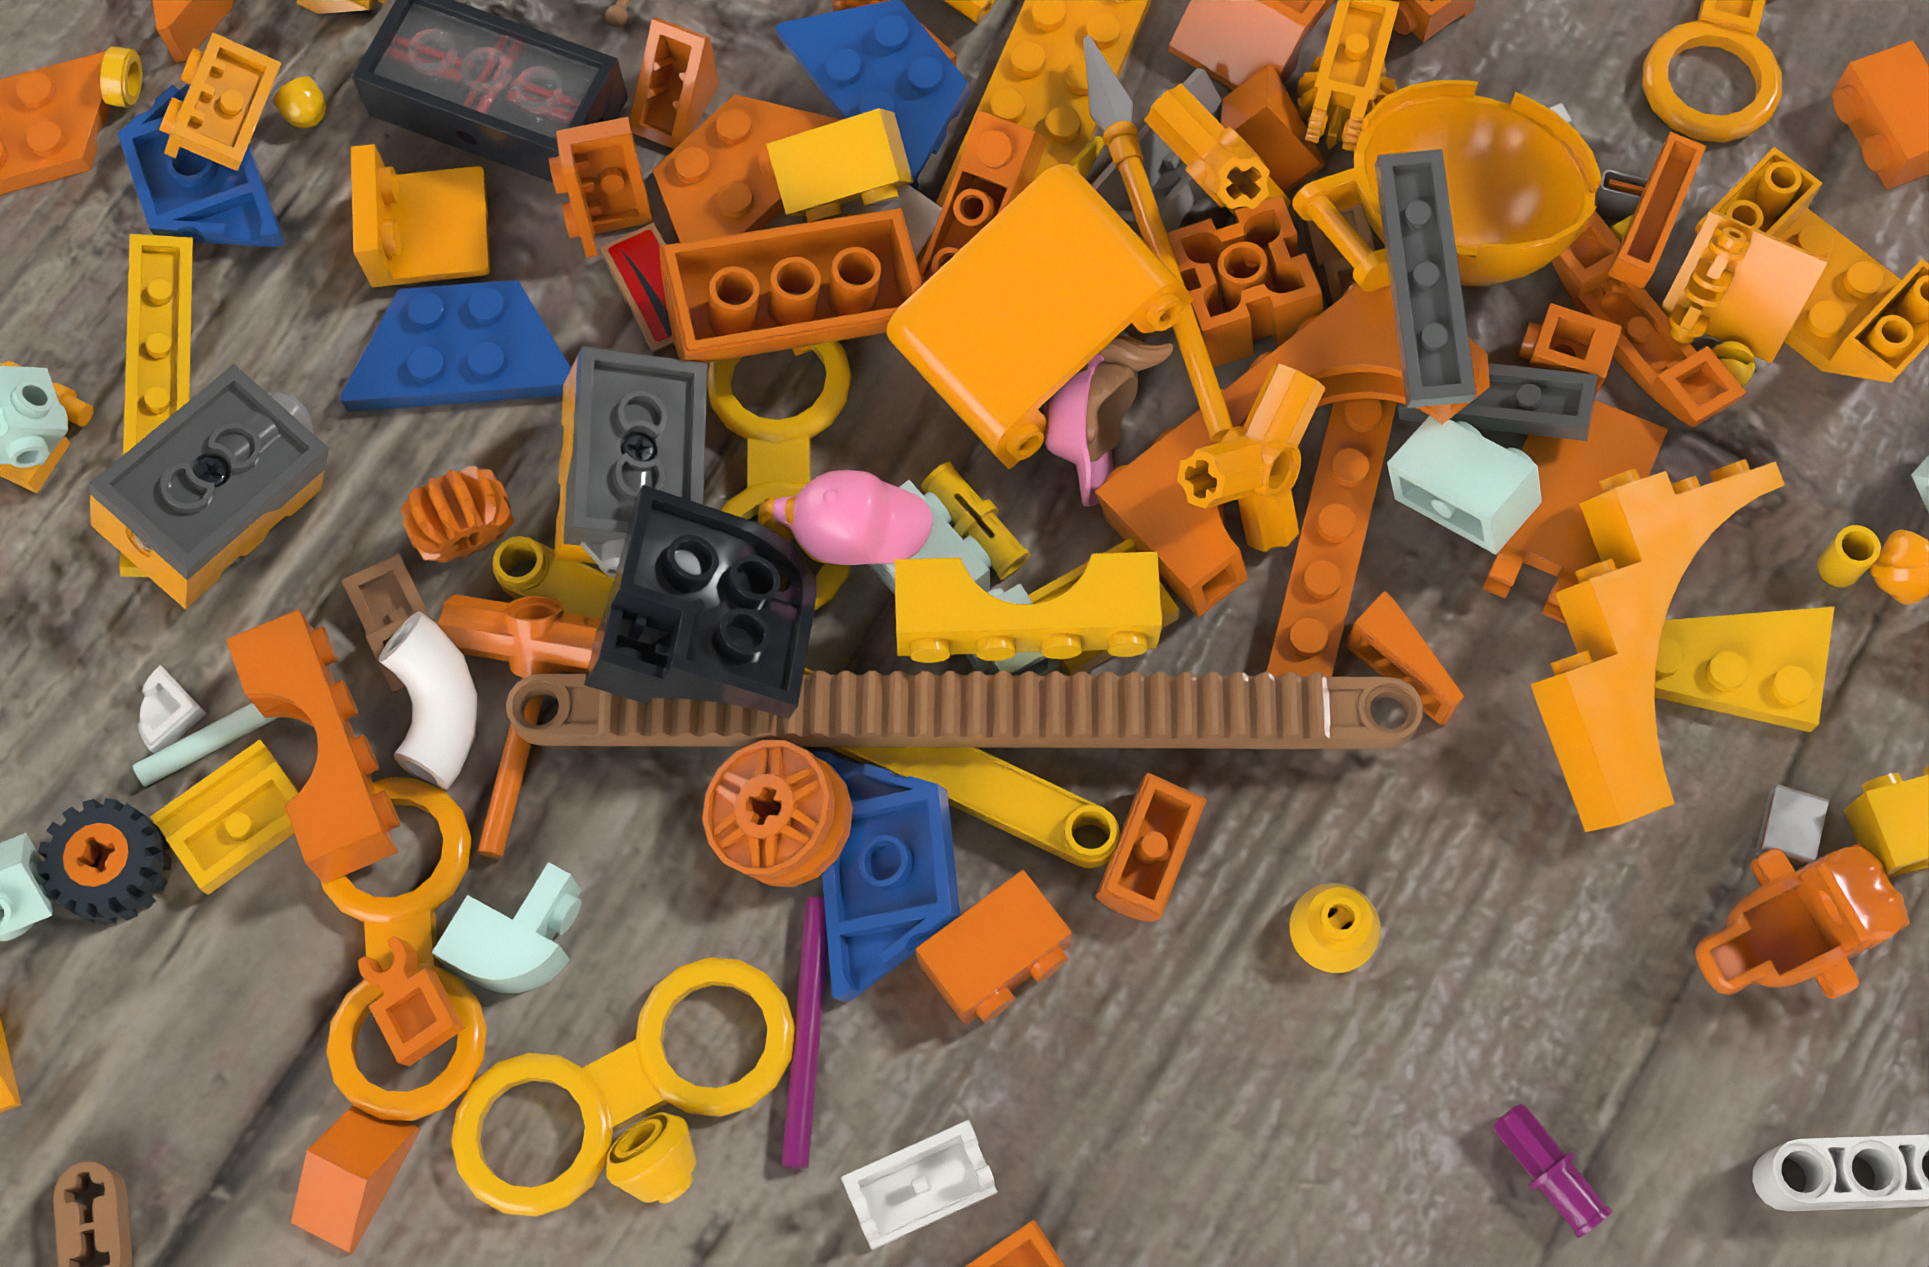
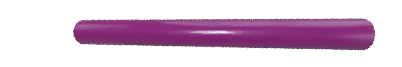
M823 897L806 898L794 1024L795 1034L781 1165L787 1168H809L828 954Z

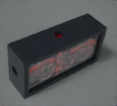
M396 0L352 75L354 84L369 116L552 183L549 158L559 156L556 131L617 119L628 99L618 58L455 0Z

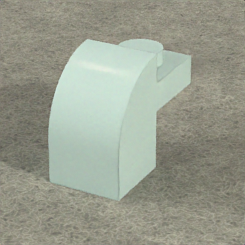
M548 862L514 919L467 895L432 951V954L446 968L485 989L511 994L536 989L558 975L570 960L559 944L553 942L552 939L556 933L563 935L567 932L575 921L581 907V899L578 896L582 889L570 873Z

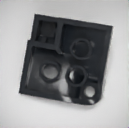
M642 485L635 498L615 578L601 623L596 631L584 685L644 704H648L651 698L693 699L746 707L789 719L799 704L815 609L816 578L808 564L792 544L772 530L742 517Z

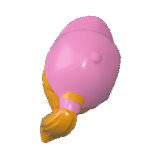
M855 470L826 472L808 482L795 496L769 497L760 504L758 510V521L762 526L779 534L788 542L794 539L798 546L814 561L850 566L895 563L894 559L911 558L926 543L931 533L933 522L929 506L922 498L909 491L885 483L871 473Z

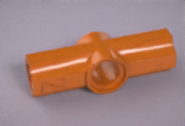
M453 594L443 603L442 613L437 625L462 654L509 662L511 672L526 678L527 676L537 674H558L561 671L587 674L596 631L602 618L563 612L562 603L548 596H528L506 603Z

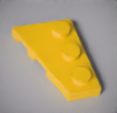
M1835 607L1665 620L1656 663L1655 698L1812 732L1819 725Z

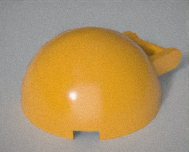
M1434 80L1408 85L1386 95L1363 119L1361 132L1354 151V168L1306 184L1296 193L1292 206L1303 220H1313L1353 266V279L1364 291L1371 292L1389 286L1390 278L1386 248L1374 252L1339 211L1362 204L1365 218L1385 245L1375 172V162L1378 155L1442 149L1461 286H1490L1525 277L1545 267L1564 252L1581 234L1597 207L1594 206L1595 193L1602 182L1601 172L1592 150L1577 130L1557 113L1523 94L1515 92L1511 104L1492 98L1475 95L1478 85L1476 81Z

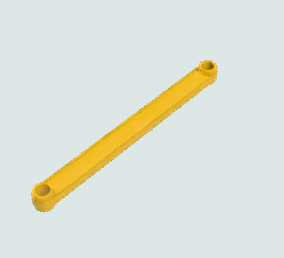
M524 536L511 537L503 541L496 549L492 562L493 573L503 591L511 597L519 599L528 596H548L562 603L563 612L598 618L603 617L614 578L582 562L554 560V549ZM531 560L536 562L535 567L530 573L521 577L510 576L512 569L522 561ZM804 669V675H811L812 673H814V671L810 669ZM828 747L864 765L865 763L887 769L900 776H912L939 784L947 790L950 806L1080 867L1088 869L1097 868L1108 863L1120 836L1118 822L1113 814L1105 808L975 747ZM1083 825H1094L1106 833L1108 840L1099 848L1087 849L1077 844L1072 834Z

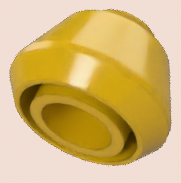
M1336 883L1316 886L1302 895L1292 910L1289 922L1290 937L1298 954L1314 968L1329 973H1345L1365 964L1374 954L1381 934L1379 916L1371 901L1360 891L1350 886ZM1329 912H1336L1331 918H1328ZM1346 924L1351 925L1348 929L1342 930Z
M656 1113L630 1127L615 1141L607 1154L606 1176L613 1185L646 1203L657 1200L660 1203H668L681 1196L693 1181L691 1173L697 1162L686 1121L680 1116Z

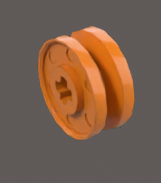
M760 740L737 750L717 769L705 793L702 820L708 844L724 864L769 886L795 887L819 877L838 859L850 835L853 807L846 783L830 764L786 740Z

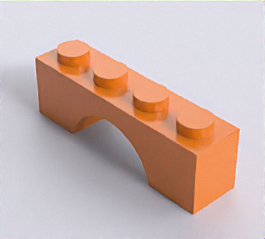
M300 609L227 638L226 642L244 693L264 718H293L308 723L315 728L318 741L315 767L301 791L285 805L305 864L326 884L398 853L391 830L399 827L400 821L387 792L383 790L376 793L370 774L379 770L378 762L366 736L362 734L355 737L349 719L359 715L345 681H334L329 665L337 662L338 656L324 626L313 629Z

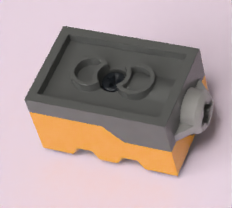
M582 346L563 384L561 425L564 426L563 447L559 459L558 483L561 485L560 506L556 518L554 560L598 564L599 568L606 575L615 578L635 498L642 485L703 504L708 363Z
M233 364L90 482L91 526L184 609H187L219 580L223 571L239 556L246 557L264 541L272 527L285 516L291 517L321 491L329 447L313 434V420L307 409L295 397L284 392L266 393Z

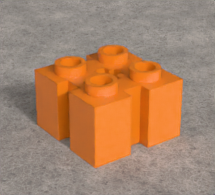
M1282 195L1263 201L1254 210L1249 207L1235 210L1236 224L1216 230L1212 218L1167 233L1184 285L1194 299L1191 305L1213 368L1254 355L1253 341L1273 335L1276 345L1279 347L1296 334L1298 328L1306 319L1323 313L1322 291L1306 253L1299 255L1298 233Z

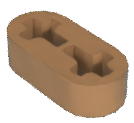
M80 1162L70 1166L56 1183L53 1198L58 1267H82V1262L92 1259L94 1254L93 1235H95L97 1251L110 1255V1264L103 1267H132L128 1195L124 1179L116 1170L96 1162ZM90 1178L93 1183L105 1187L104 1195L93 1199V1222L91 1220L90 1208L76 1202L77 1194L88 1190V1179Z

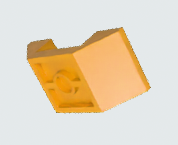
M1774 146L1712 210L1829 260L1784 341L1787 345L1822 372L1892 383L1929 344V263L1921 259L1902 280L1808 209L1823 183ZM1709 212L1697 223L1695 227L1697 235Z

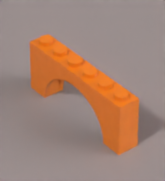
M1355 281L1346 290L1341 299L1320 315L1316 314L1306 319L1300 325L1295 335L1273 352H1266L1260 355L1245 374L1227 388L1220 389L1233 427H1243L1272 365L1278 366V364L1297 369L1303 374L1318 380L1326 388L1317 407L1352 399H1382L1406 404L1391 286L1366 292ZM1468 336L1476 389L1474 399H1476L1490 387L1488 354ZM1471 402L1414 408L1430 415L1443 425ZM1200 409L1177 427H1171L1163 431L1148 450L1130 464L1119 466L1107 476L1103 485L1095 490L1107 523L1124 540L1130 538L1135 544L1137 552L1158 553L1159 577L1199 618L1248 580L1240 549L1225 529L1226 503L1207 509L1195 506L1187 501L1184 488L1177 482L1180 460L1191 457L1198 448L1220 443L1211 441Z

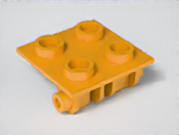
M1711 209L1660 307L1669 318V324L1672 327L1669 333L1673 339L1685 344L1692 343L1694 338L1701 337L1703 334L1721 342L1738 341L1748 346L1755 357L1772 364L1829 260Z

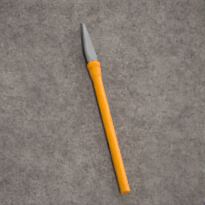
M1089 35L1085 36L1083 42L1090 117L1103 131V142L1110 152L1117 171L1121 173L1144 243L1184 285L1143 166L1144 158L1138 139V130L1134 123H1132L1133 102L1093 39ZM1190 303L1184 308L1181 317L1172 327L1212 442H1221L1225 434L1234 427Z

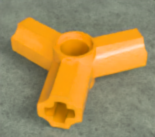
M1182 83L1171 90H1166L1151 105V110L1144 118L1145 123L1187 165L1184 170L1221 209L1225 206L1235 217V210L1244 207L1254 210L1263 201L1282 195L1288 209L1291 200L1270 178L1269 174L1271 171L1266 167L1265 162L1229 125L1224 128Z
M1278 364V366L1272 365L1243 427L1236 426L1230 429L1220 443L1198 448L1191 457L1180 460L1177 482L1184 488L1187 501L1195 506L1207 509L1238 500L1248 546L1263 552L1275 547H1287L1299 534L1291 491L1301 467V454L1298 445L1326 388L1318 380L1303 374L1297 369Z

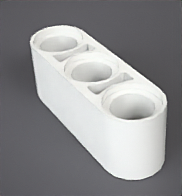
M1929 1135L1807 1138L1788 1141L1767 1151L1758 1158L1753 1168L1752 1181L1756 1193L1764 1203L1774 1209L1783 1211L1929 1206V1180L1924 1175L1922 1159L1924 1155H1929ZM1854 1157H1860L1872 1167L1875 1175V1184L1872 1190L1864 1188L1854 1178L1852 1172ZM1784 1159H1791L1803 1169L1806 1177V1187L1803 1193L1793 1190L1784 1181L1781 1173Z

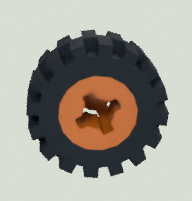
M105 798L104 804L91 799L83 801V811L81 812L73 807L64 811L62 815L66 821L61 826L55 822L51 823L46 830L53 836L51 842H41L38 853L46 858V860L37 864L38 875L47 881L42 884L47 894L68 911L93 923L95 920H98L103 924H116L118 916L127 921L137 917L136 907L140 904L149 909L156 902L150 895L155 888L164 891L168 880L162 876V871L171 870L172 859L165 853V850L170 849L166 838L159 832L160 829L147 816L127 803L123 805L116 799ZM98 852H101L102 858L98 866L91 867L99 855Z

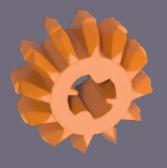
M468 466L459 472L450 469L441 477L429 478V483L423 487L413 489L409 494L410 498L400 507L404 518L403 525L413 547L418 549L423 560H437L441 563H447L456 557L465 559L475 551H485V546L491 542L501 540L504 536V531L508 530L514 522L510 510L511 505L508 501L509 498L502 483L497 481L492 470L478 469L477 466Z

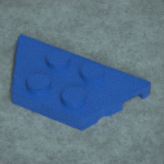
M890 0L778 24L775 30L779 40L842 119L878 108L895 113L914 182L908 185L917 190L919 187L918 177L931 153L936 155L947 136L946 130L949 122L959 115L971 92L966 78L902 0Z
M172 84L155 99L154 105L149 111L138 114L117 133L148 227L153 235L193 238V242L266 247H279L286 244L250 143L238 171L180 147L176 159L164 154L170 135L159 131L162 120L172 97L184 102L190 87L189 84H186L180 90Z
M518 280L404 288L397 290L341 393V402L347 412L563 396V384L571 367Z
M820 750L812 752V754L830 764L847 785L853 807L850 835L838 859L822 873L832 998L846 1002L852 1001L916 953L915 948L959 917L960 906L947 790L933 782L912 776H900L884 768L866 763L865 765L837 758L831 753Z

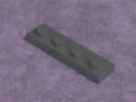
M1438 149L1378 155L1375 162V172L1407 408L1472 402L1476 396L1443 151Z

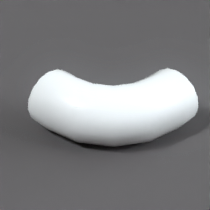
M418 611L399 627L379 656V662L391 670L406 686L412 702V724L404 741L393 757L413 777L439 787L446 792L459 775L476 737L477 692L464 655L435 622Z

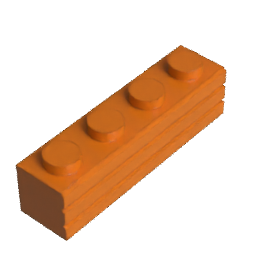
M1673 132L1669 133L1660 149L1607 275L1641 289L1645 288L1658 264L1704 154L1706 145Z

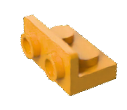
M212 32L205 51L202 52L193 48L180 78V81L190 85L184 102L172 97L162 120L159 131L170 135L164 154L176 159L179 149L182 147L238 171L281 62Z

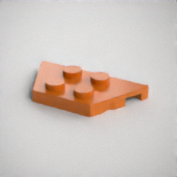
M106 51L0 79V195L91 170L98 149L97 135L105 127L111 109L110 105L104 102L100 87L101 66Z
M734 94L652 169L655 183L668 211L678 242L762 230L784 209L766 144L828 125L841 119Z

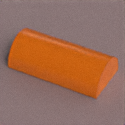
M902 208L660 246L663 289L671 332L679 360L709 363L887 333V325L892 315L923 285Z

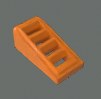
M1384 591L1355 621L1346 643L1347 648L1380 676L1402 679L1412 685L1421 696L1424 707L1423 711L1439 725L1445 726L1455 714L1464 695L1399 605Z

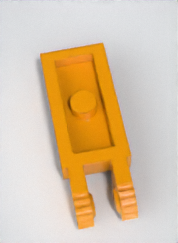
M1338 0L1311 99L1315 100L1305 140L1315 143L1319 142L1320 137L1324 135L1328 120L1326 114L1328 105L1333 104L1352 109L1350 119L1345 122L1341 140L1343 142L1342 149L1355 151L1365 113H1369L1372 108L1400 2L1391 0Z

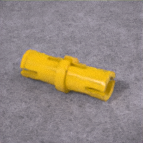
M951 462L940 465L925 478L921 484L922 490L925 494L932 492L943 503L951 516L952 523L955 525L953 529L963 540L971 536L981 545L991 560V567L996 571L997 576L1001 580L1009 578L1024 566L1031 557L1028 549L1024 548L998 519L999 509L989 499L982 500L959 475Z

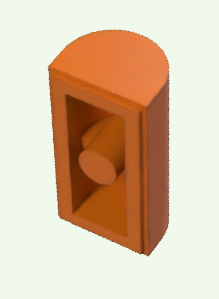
M1147 772L1142 777L1119 839L1097 890V900L1108 908L1137 920L1146 922L1160 920L1207 799Z

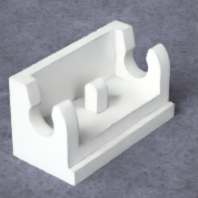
M969 1120L841 1177L872 1251L998 1194L992 1172L983 1158L978 1146L977 1137Z

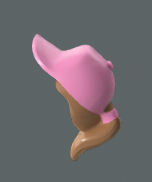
M1118 335L1086 364L1079 373L1049 399L1048 404L1044 406L1043 413L1047 421L1044 433L1045 445L1054 455L1076 465L1083 506L1090 507L1099 503L1095 490L1103 485L1107 476L1114 470L1112 450L1120 445L1122 439L1121 422L1137 394L1138 371L1163 363L1173 351L1171 343L1151 345L1131 337Z

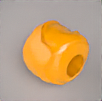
M1899 529L1892 532L1887 538L1878 559L1870 566V574L1883 591L1903 605L1918 603L1929 595V540L1914 532Z

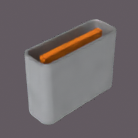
M1614 170L1604 171L1601 177L1602 182L1595 193L1594 206H1597L1595 211L1599 216L1619 221L1633 215L1648 179Z
M1775 784L1768 795L1755 855L1759 856L1770 849L1778 848L1784 852L1793 867L1800 868L1803 865L1815 862L1829 800Z

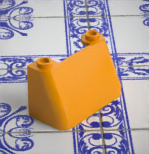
M1057 164L1040 174L895 311L887 325V336L921 376L1010 470L1020 460L1029 458L1041 447L1044 441L1047 421L1038 409L1131 323L1142 333H1152L1156 330L1164 331L1179 320L1184 308L1194 299L1177 277L1074 167L1069 164Z

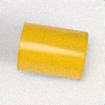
M1851 525L1843 528L1818 558L1817 569L1820 576L1825 582L1835 587L1844 588L1855 584L1878 559L1881 551L1880 541L1866 527Z

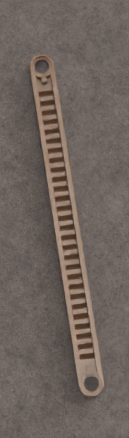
M815 671L811 675H803L799 704L789 719L746 707L693 699L651 698L648 704H644L584 685L586 674H537L527 676L516 683L509 692L506 702L507 717L518 735L530 744L541 746L746 747L760 740H786L799 747L1391 749L1400 747L1410 741L1422 721L1424 710L1421 696L1412 685L1402 679L1392 677H1327L1322 672H1315L1307 677H1300L1296 672H1289L1281 677H1274L1270 672H1262L1257 676H1247L1243 672H1236L1230 676H1221L1217 672H1209L1204 676H1195L1191 672H1183L1177 676H1169L1165 672H1156L1151 676H1143L1139 672H1130L1125 676H1117L1113 672H1103L1098 676H1091L1087 672H1077L1072 676H1065L1059 671H1052L1046 676H1039L1033 671H1026L1020 676H1013L1007 671H999L995 675H985L981 671H973L969 675H959L955 671H947L942 675H933L929 671H920L916 675H907L903 671H894L890 675H881L876 671H868L864 675H856L850 671H841L837 675H830L824 671ZM545 694L558 700L559 709L557 715L547 724L533 725L524 720L525 706L532 698ZM1381 698L1394 699L1405 710V723L1393 729L1380 726L1372 718L1370 712L1371 704Z

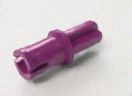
M1523 1104L1516 1105L1497 1119L1493 1125L1494 1132L1533 1179L1528 1184L1532 1190L1537 1187L1541 1189L1557 1211L1572 1227L1573 1233L1577 1238L1588 1233L1613 1212L1609 1206L1604 1204L1571 1162L1576 1157L1574 1153L1570 1151L1565 1154L1527 1106Z

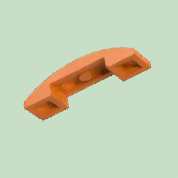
M1595 211L1581 234L1564 252L1551 262L1571 299L1581 313L1622 326L1613 354L1614 359L1648 395L1675 417L1691 427L1697 426L1743 399L1746 391L1708 346L1697 352L1690 343L1685 344L1673 339L1669 333L1672 327L1669 324L1668 316L1645 289L1607 275L1621 241Z

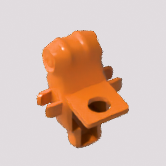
M1860 842L1851 847L1833 851L1818 858L1815 862L1803 865L1796 871L1781 849L1774 848L1759 855L1750 865L1761 887L1747 894L1731 908L1726 924L1719 932L1708 935L1698 942L1695 949V958L1706 981L1720 994H1735L1748 985L1755 984L1772 988L1790 987L1815 978L1825 996L1834 999L1853 991L1859 985V979L1847 959L1857 957L1865 950L1872 949L1886 941L1899 930L1910 925V920L1903 895L1889 881L1884 871L1883 862L1863 843Z

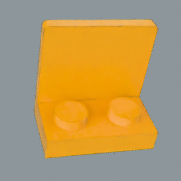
M375 144L351 146L353 250L372 288L485 276L490 273L486 175L481 166L396 175L393 166L385 167Z

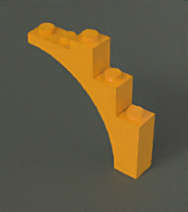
M1744 459L1709 472L1712 483L1701 487L1697 476L1671 484L1666 471L1640 479L1635 468L1600 481L1603 493L1579 504L1601 562L1575 571L1579 584L1555 593L1578 654L1550 663L1554 676L1532 683L1530 686L1585 832L1622 825L1675 804L1664 771L1655 712L1656 663L1660 637L1668 608L1682 575L1697 551L1715 529L1737 510L1754 499L1785 485L1776 462L1750 470L1747 460Z

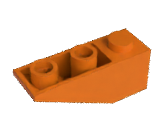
M978 111L919 268L922 284L933 276L1032 183L1048 141L1046 137L1026 127L984 111Z

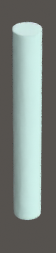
M251 703L135 763L133 769L142 785L147 787L279 717L264 718L255 705Z

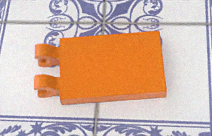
M1595 400L1588 441L1528 435L1521 451L1528 455L1538 467L1542 503L1497 553L1482 589L1506 599L1522 563L1556 576V580L1541 614L1565 624L1566 621L1555 593L1579 584L1575 571L1601 562L1579 504L1602 494L1603 491L1599 482L1614 475L1636 468L1640 479L1649 477L1668 429Z

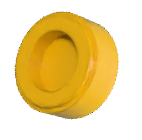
M111 46L104 55L101 66L100 87L102 98L107 105L130 108L139 98L143 76L142 62L134 49Z

